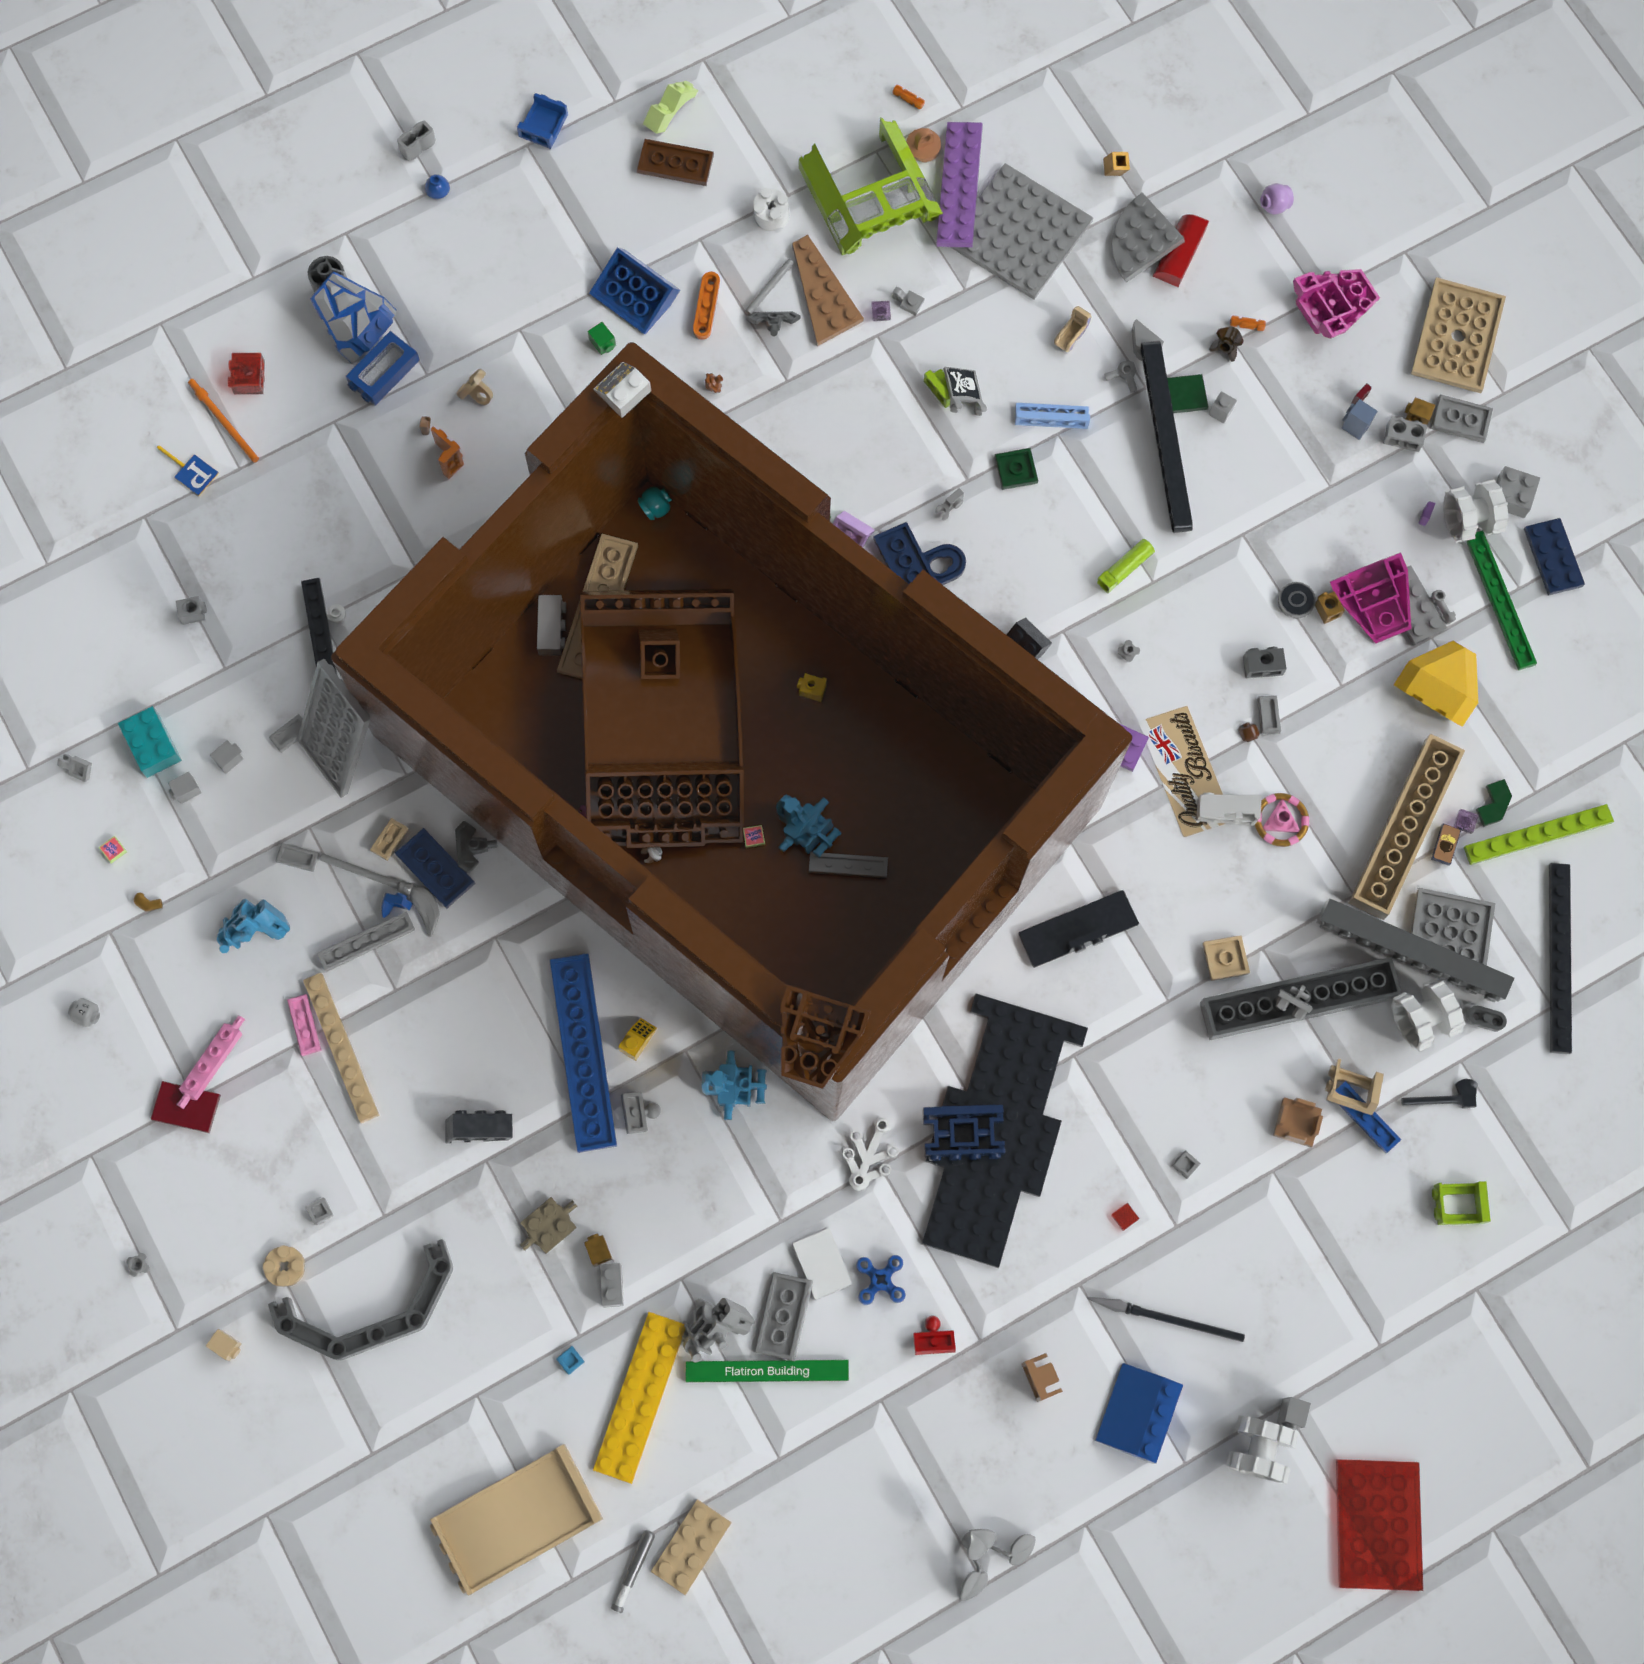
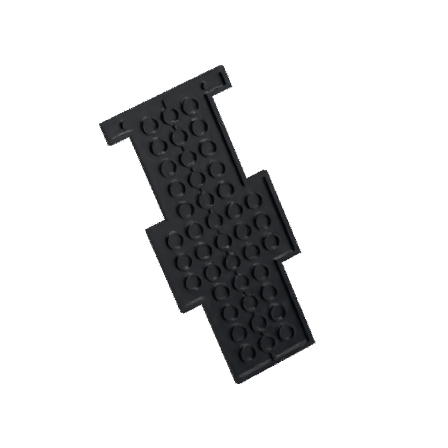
M975 994L970 1013L987 1018L988 1022L967 1091L948 1086L942 1107L1003 1105L1004 1121L1003 1123H994L995 1141H1005V1154L1001 1155L999 1159H989V1156H981V1159L970 1160L969 1156H963L961 1160H949V1157H941L939 1161H929V1158H926L925 1162L943 1167L944 1170L922 1245L999 1268L1020 1193L1024 1192L1036 1197L1041 1196L1061 1126V1120L1045 1116L1043 1113L1063 1043L1066 1042L1083 1047L1088 1027ZM975 1116L969 1118H977L978 1129L989 1128L988 1119L996 1116ZM957 1117L938 1118V1130H949V1119H957ZM954 1124L955 1143L974 1142L973 1124ZM989 1136L978 1137L979 1147L971 1148V1150L998 1149V1147H990ZM939 1138V1148L931 1149V1151L958 1150V1148H950V1138Z

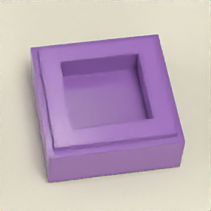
M1429 501L1426 504L1419 520L1420 525L1426 526L1436 503Z

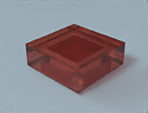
M1128 1203L1111 1214L1122 1231L1139 1220V1217Z

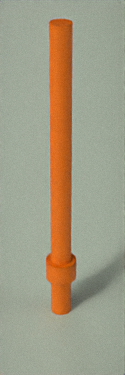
M190 379L188 384L195 391L196 397L205 403L252 462H257L259 457L208 397L207 391L201 388L194 379Z

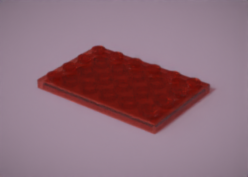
M1336 1459L1339 1588L1423 1591L1419 1462Z

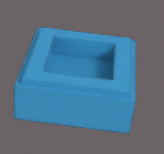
M573 1346L556 1358L568 1375L585 1363Z

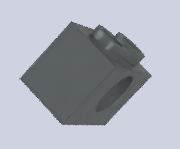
M1275 646L1264 650L1251 648L1243 656L1246 678L1283 676L1287 670L1284 648ZM1260 659H1266L1269 664H1263Z

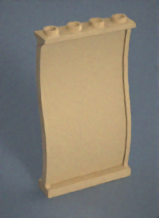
M563 1444L524 1468L430 1519L432 1522L430 1528L434 1536L438 1535L442 1542L439 1544L444 1555L448 1554L451 1560L448 1564L452 1573H457L460 1579L458 1585L462 1593H467L469 1596L603 1520V1517L566 1445Z

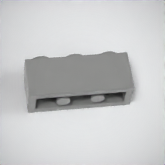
M539 595L537 650L539 655H562V649L565 648V637H562V631H566V620H563V613H566V602H563L561 595Z

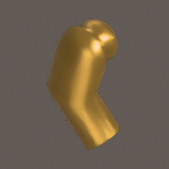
M141 892L137 893L134 897L135 905L143 911L163 908L161 899L150 901Z

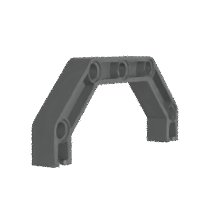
M443 1239L437 1241L438 1247L441 1246L443 1256L434 1259L431 1252V1243L423 1246L429 1268L407 1312L341 1337H336L298 1319L292 1299L285 1297L282 1299L287 1309V1315L280 1317L276 1301L268 1304L276 1331L332 1359L344 1360L423 1330L453 1272V1263L446 1242ZM446 1262V1270L441 1273L438 1272V1264ZM420 1315L421 1322L417 1326H413L411 1323L412 1317ZM286 1320H290L292 1324L288 1331L283 1329V1323ZM380 1329L382 1337L375 1341L373 1339V1332ZM341 1344L343 1346L342 1353L335 1355L334 1347Z

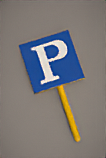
M157 446L161 452L183 467L174 478L198 496L219 474L218 471L195 454L184 464L164 448Z

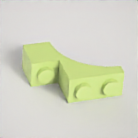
M688 81L668 84L660 103L651 105L643 125L656 134L665 132L676 112L688 100L695 97L698 90Z

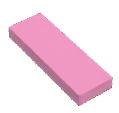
M307 994L287 999L301 1055L305 1056L322 1051Z

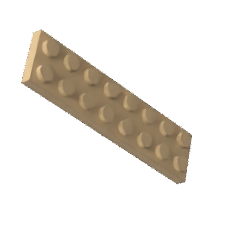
M601 534L583 591H624L638 543ZM579 601L557 672L583 679L581 610Z

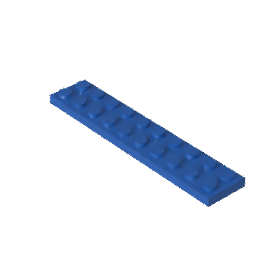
M589 954L551 959L550 965L577 1152L617 1147Z

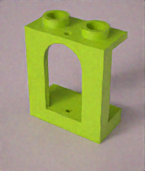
M1486 1181L1464 1184L1437 1183L1432 1188V1198L1436 1203L1434 1218L1437 1220L1438 1225L1485 1224L1491 1222ZM1474 1194L1476 1214H1446L1443 1196Z

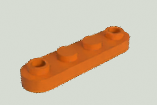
M712 271L705 273L702 277L693 325L695 337L702 340L707 339L711 335L720 287V277Z

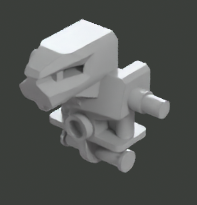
M701 1298L697 1299L695 1302L697 1308L693 1312L694 1323L692 1325L685 1323L684 1325L688 1333H684L682 1336L683 1347L691 1355L693 1362H699L701 1360L699 1351L711 1355L712 1350L710 1346L714 1342L718 1344L719 1348H725L727 1343L724 1339L727 1332L746 1335L750 1332L751 1326L755 1321L745 1307L727 1298H722L716 1306Z

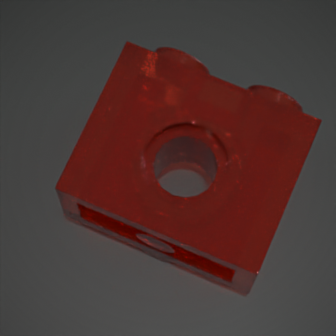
M232 353V359L228 363L229 371H231V377H228V387L232 389L234 395L264 394L265 360L262 353Z

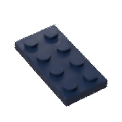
M1561 518L1529 525L1524 528L1548 596L1581 588L1585 585Z
M422 828L395 852V855L446 909L476 884L465 871L458 867V863L425 828Z

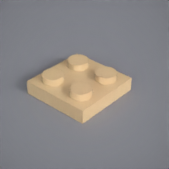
M1242 935L1203 942L1211 981L1248 975L1250 973Z

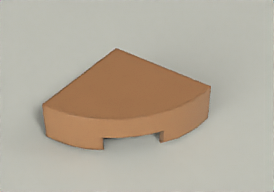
M421 417L419 427L422 435H429L430 417Z

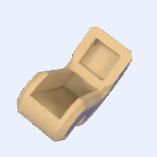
M1076 306L1072 311L1070 320L1056 336L1054 344L1065 352H1070L1076 341L1081 338L1089 326L1092 318L1091 313L1080 306Z

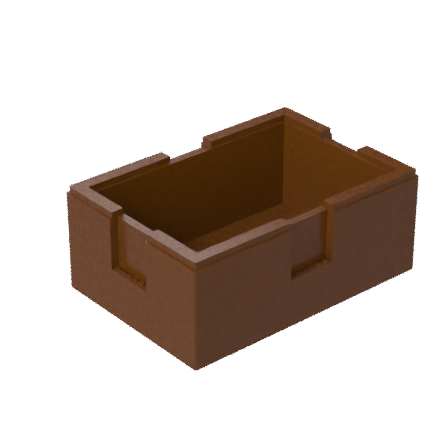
M630 342L526 449L527 451L524 454L530 476L460 549L442 537L342 641L331 655V659L348 691L358 700L363 710L365 709L369 713L371 720L368 727L376 739L829 1120L836 1121L1101 809L1132 741V734L926 571L922 570L908 584L830 522L831 497L640 346ZM622 362L636 368L651 385V392L623 418L594 391V388ZM655 486L660 490L664 488L672 499L669 502L670 510L665 516L661 518L655 517L654 520H650L637 500L642 498L643 492L650 487ZM601 534L638 543L624 590L733 589L740 690L742 762L744 769L743 828L762 825L765 845L746 848L743 834V843H706L705 846L660 847L662 850L661 860L645 863L644 860L649 858V853L641 854V850L644 848H627V846L617 845L579 813L580 806H586L583 679L557 672L562 655L538 654L539 595H561L563 602H566V613H563V620H566V631H562V637H565L566 644L580 601V591L584 589ZM805 673L819 678H827V685L821 702L799 696L800 689L797 688L800 677L804 678ZM808 683L809 687L814 686L813 684ZM784 795L791 796L792 798L795 797L802 807L808 803L815 806L822 798H825L829 803L821 812V816L826 820L831 819L833 828H837L841 835L832 842L833 846L827 848L823 853L887 857V878L809 873L810 853H806L804 847L800 844L796 846L793 843L785 852L779 848L786 838L784 834L786 824L779 819L776 809L777 803ZM833 828L826 834L825 837H827L833 831ZM819 842L811 852L816 850L821 843ZM787 985L871 1011L864 1034L824 1089L781 1076V1003Z

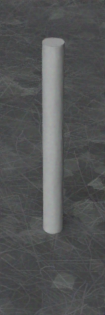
M788 259L745 310L748 315L756 310L794 264L791 259Z

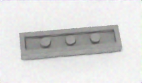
M810 852L809 873L887 878L888 858L823 853L818 858L813 852Z

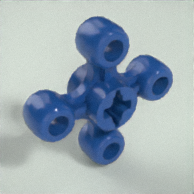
M891 1256L888 1259L887 1266L881 1270L874 1268L871 1260L867 1257L858 1259L856 1263L857 1270L860 1273L867 1274L871 1280L869 1287L861 1290L858 1295L861 1304L870 1305L874 1300L875 1294L881 1290L886 1291L894 1303L904 1301L906 1296L904 1289L896 1287L891 1281L892 1274L903 1267V1259L900 1256ZM893 1260H897L899 1262V1265L897 1267H894L892 1265ZM866 1262L868 1267L864 1269L860 1264ZM883 1275L885 1277L884 1282L886 1284L880 1283L878 1285L876 1283L878 1280L876 1276L882 1277ZM900 1292L901 1298H895L894 1293ZM863 1294H869L870 1299L864 1300Z

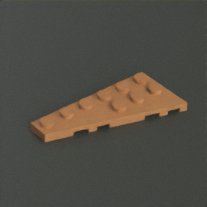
M806 235L793 242L795 259L816 343L819 346L864 321V318L810 237Z

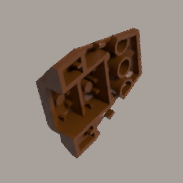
M787 985L781 1003V1076L824 1089L864 1034L871 1011Z

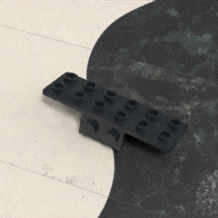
M1121 890L1020 931L1018 935L1032 967L1035 968L1074 951L1079 953L1091 944L1096 946L1104 942L1103 940L1138 926L1139 922L1124 890Z

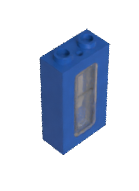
M389 331L346 375L347 385L353 392L358 391L367 403L371 402L376 406L420 361L418 353L392 331Z

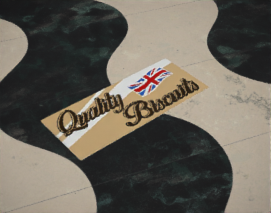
M1188 706L1138 721L1143 735L1149 737L1147 746L1183 837L1224 825L1225 823L1197 821V801L1199 796L1203 795V793H1214L1215 795H1223Z

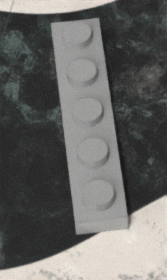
M404 912L317 953L325 972L402 937L414 931L415 928L408 913Z

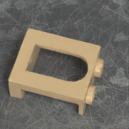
M1338 1059L1335 1066L1331 1065L1328 1076L1331 1078L1328 1080L1325 1091L1328 1092L1326 1100L1373 1115L1379 1104L1384 1074L1376 1072L1371 1079L1340 1068L1341 1059ZM1337 1081H1346L1349 1084L1368 1090L1366 1103L1337 1093L1335 1091Z

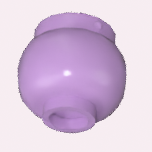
M1278 183L1267 186L1260 198L1261 206L1273 215L1283 213L1286 209L1291 208L1294 202L1292 189L1288 185Z

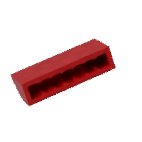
M1191 214L1183 215L1180 218L1176 229L1184 237L1185 242L1160 259L1153 277L1179 288L1206 232L1208 220Z

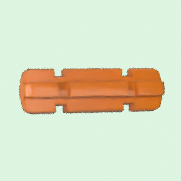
M900 85L894 87V95L897 97L901 96L902 100L911 105L914 104V107L922 109L925 104L924 99L917 98V95L907 89L903 90V87Z
M1233 315L1230 319V326L1237 327L1239 325L1240 328L1252 330L1257 328L1256 330L1264 331L1266 321H1256V319L1247 317L1239 318V316Z

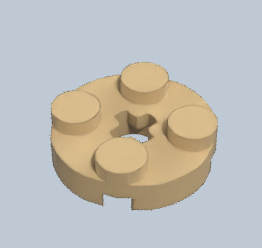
M283 1245L273 1249L266 1256L263 1270L266 1278L272 1284L280 1287L293 1286L304 1275L305 1260L297 1249ZM288 1261V1271H280L281 1262L285 1263Z

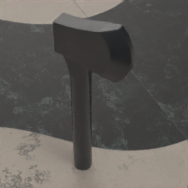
M1462 1079L1455 1084L1458 1095L1401 1098L1402 1106L1458 1104L1462 1105V1108L1477 1107L1476 1093L1478 1083L1472 1079Z

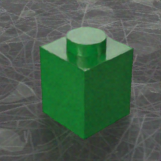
M603 322L587 331L590 342L601 355L611 352L616 346L614 335Z

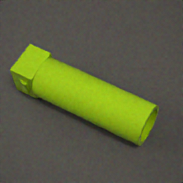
M1146 539L1139 541L1114 565L1098 577L1097 584L1109 594L1155 552L1152 544Z

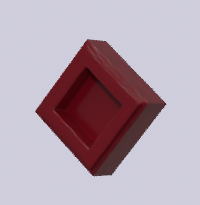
M1366 383L1355 395L1351 403L1356 404L1359 399L1363 401L1370 393L1371 386Z

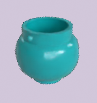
M654 486L645 490L642 498H638L637 501L650 520H654L655 517L661 518L669 512L671 507L669 502L672 499L664 488L660 490Z

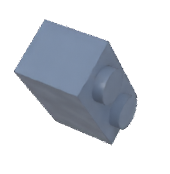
M1359 399L1356 404L1352 403L1348 408L1346 415L1342 419L1344 421L1342 429L1360 440L1370 427L1378 411Z

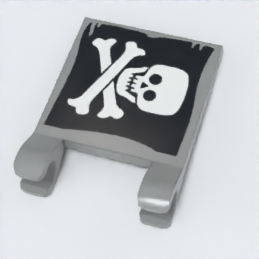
M944 367L943 370L950 396V411L957 413V409L962 408L961 401L975 403V415L982 416V412H986L987 407L982 401L976 371Z

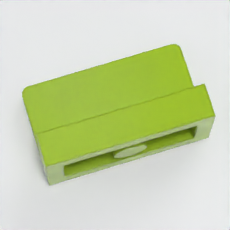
M939 369L935 373L931 370L924 373L923 382L945 408L950 406V396L944 371Z

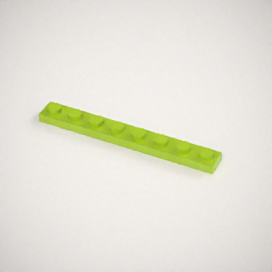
M1608 804L1472 843L1463 848L1469 864L1473 865L1612 824L1614 819Z

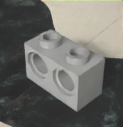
M1391 417L1386 427L1383 444L1419 452L1424 445L1427 425L1419 421L1404 420L1402 417Z

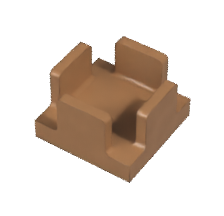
M1284 1097L1273 1136L1313 1147L1323 1116H1321L1322 1109L1315 1107L1316 1103L1300 1098L1292 1100Z
M1047 1353L1021 1363L1037 1402L1063 1392L1061 1388L1050 1393L1046 1392V1387L1059 1382L1051 1362L1040 1367L1035 1366L1034 1362L1048 1357Z

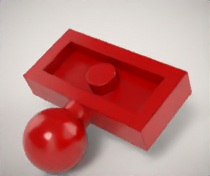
M936 1316L927 1317L925 1328L929 1332L913 1333L915 1355L956 1353L954 1330L937 1331L941 1326L939 1318Z

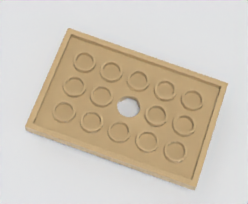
M1436 277L1411 374L1482 393L1506 296ZM1459 330L1465 339L1460 342L1455 341L1451 333Z

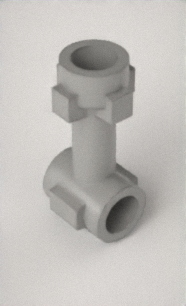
M1436 590L1432 593L1430 599L1441 610L1443 614L1442 620L1445 621L1446 625L1456 620V614L1454 611L1450 612L1445 604V593L1442 590Z

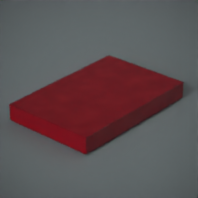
M162 1081L151 1120L210 1134L221 1095L203 1091L198 1100L190 1099L185 1108L182 1109L177 1105L183 1096L179 1090L181 1085Z

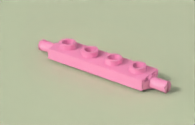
M238 1015L232 1025L223 1024L179 1088L183 1094L177 1104L179 1107L184 1109L190 1099L198 1100L242 1036L239 1028L245 1021L243 1017Z

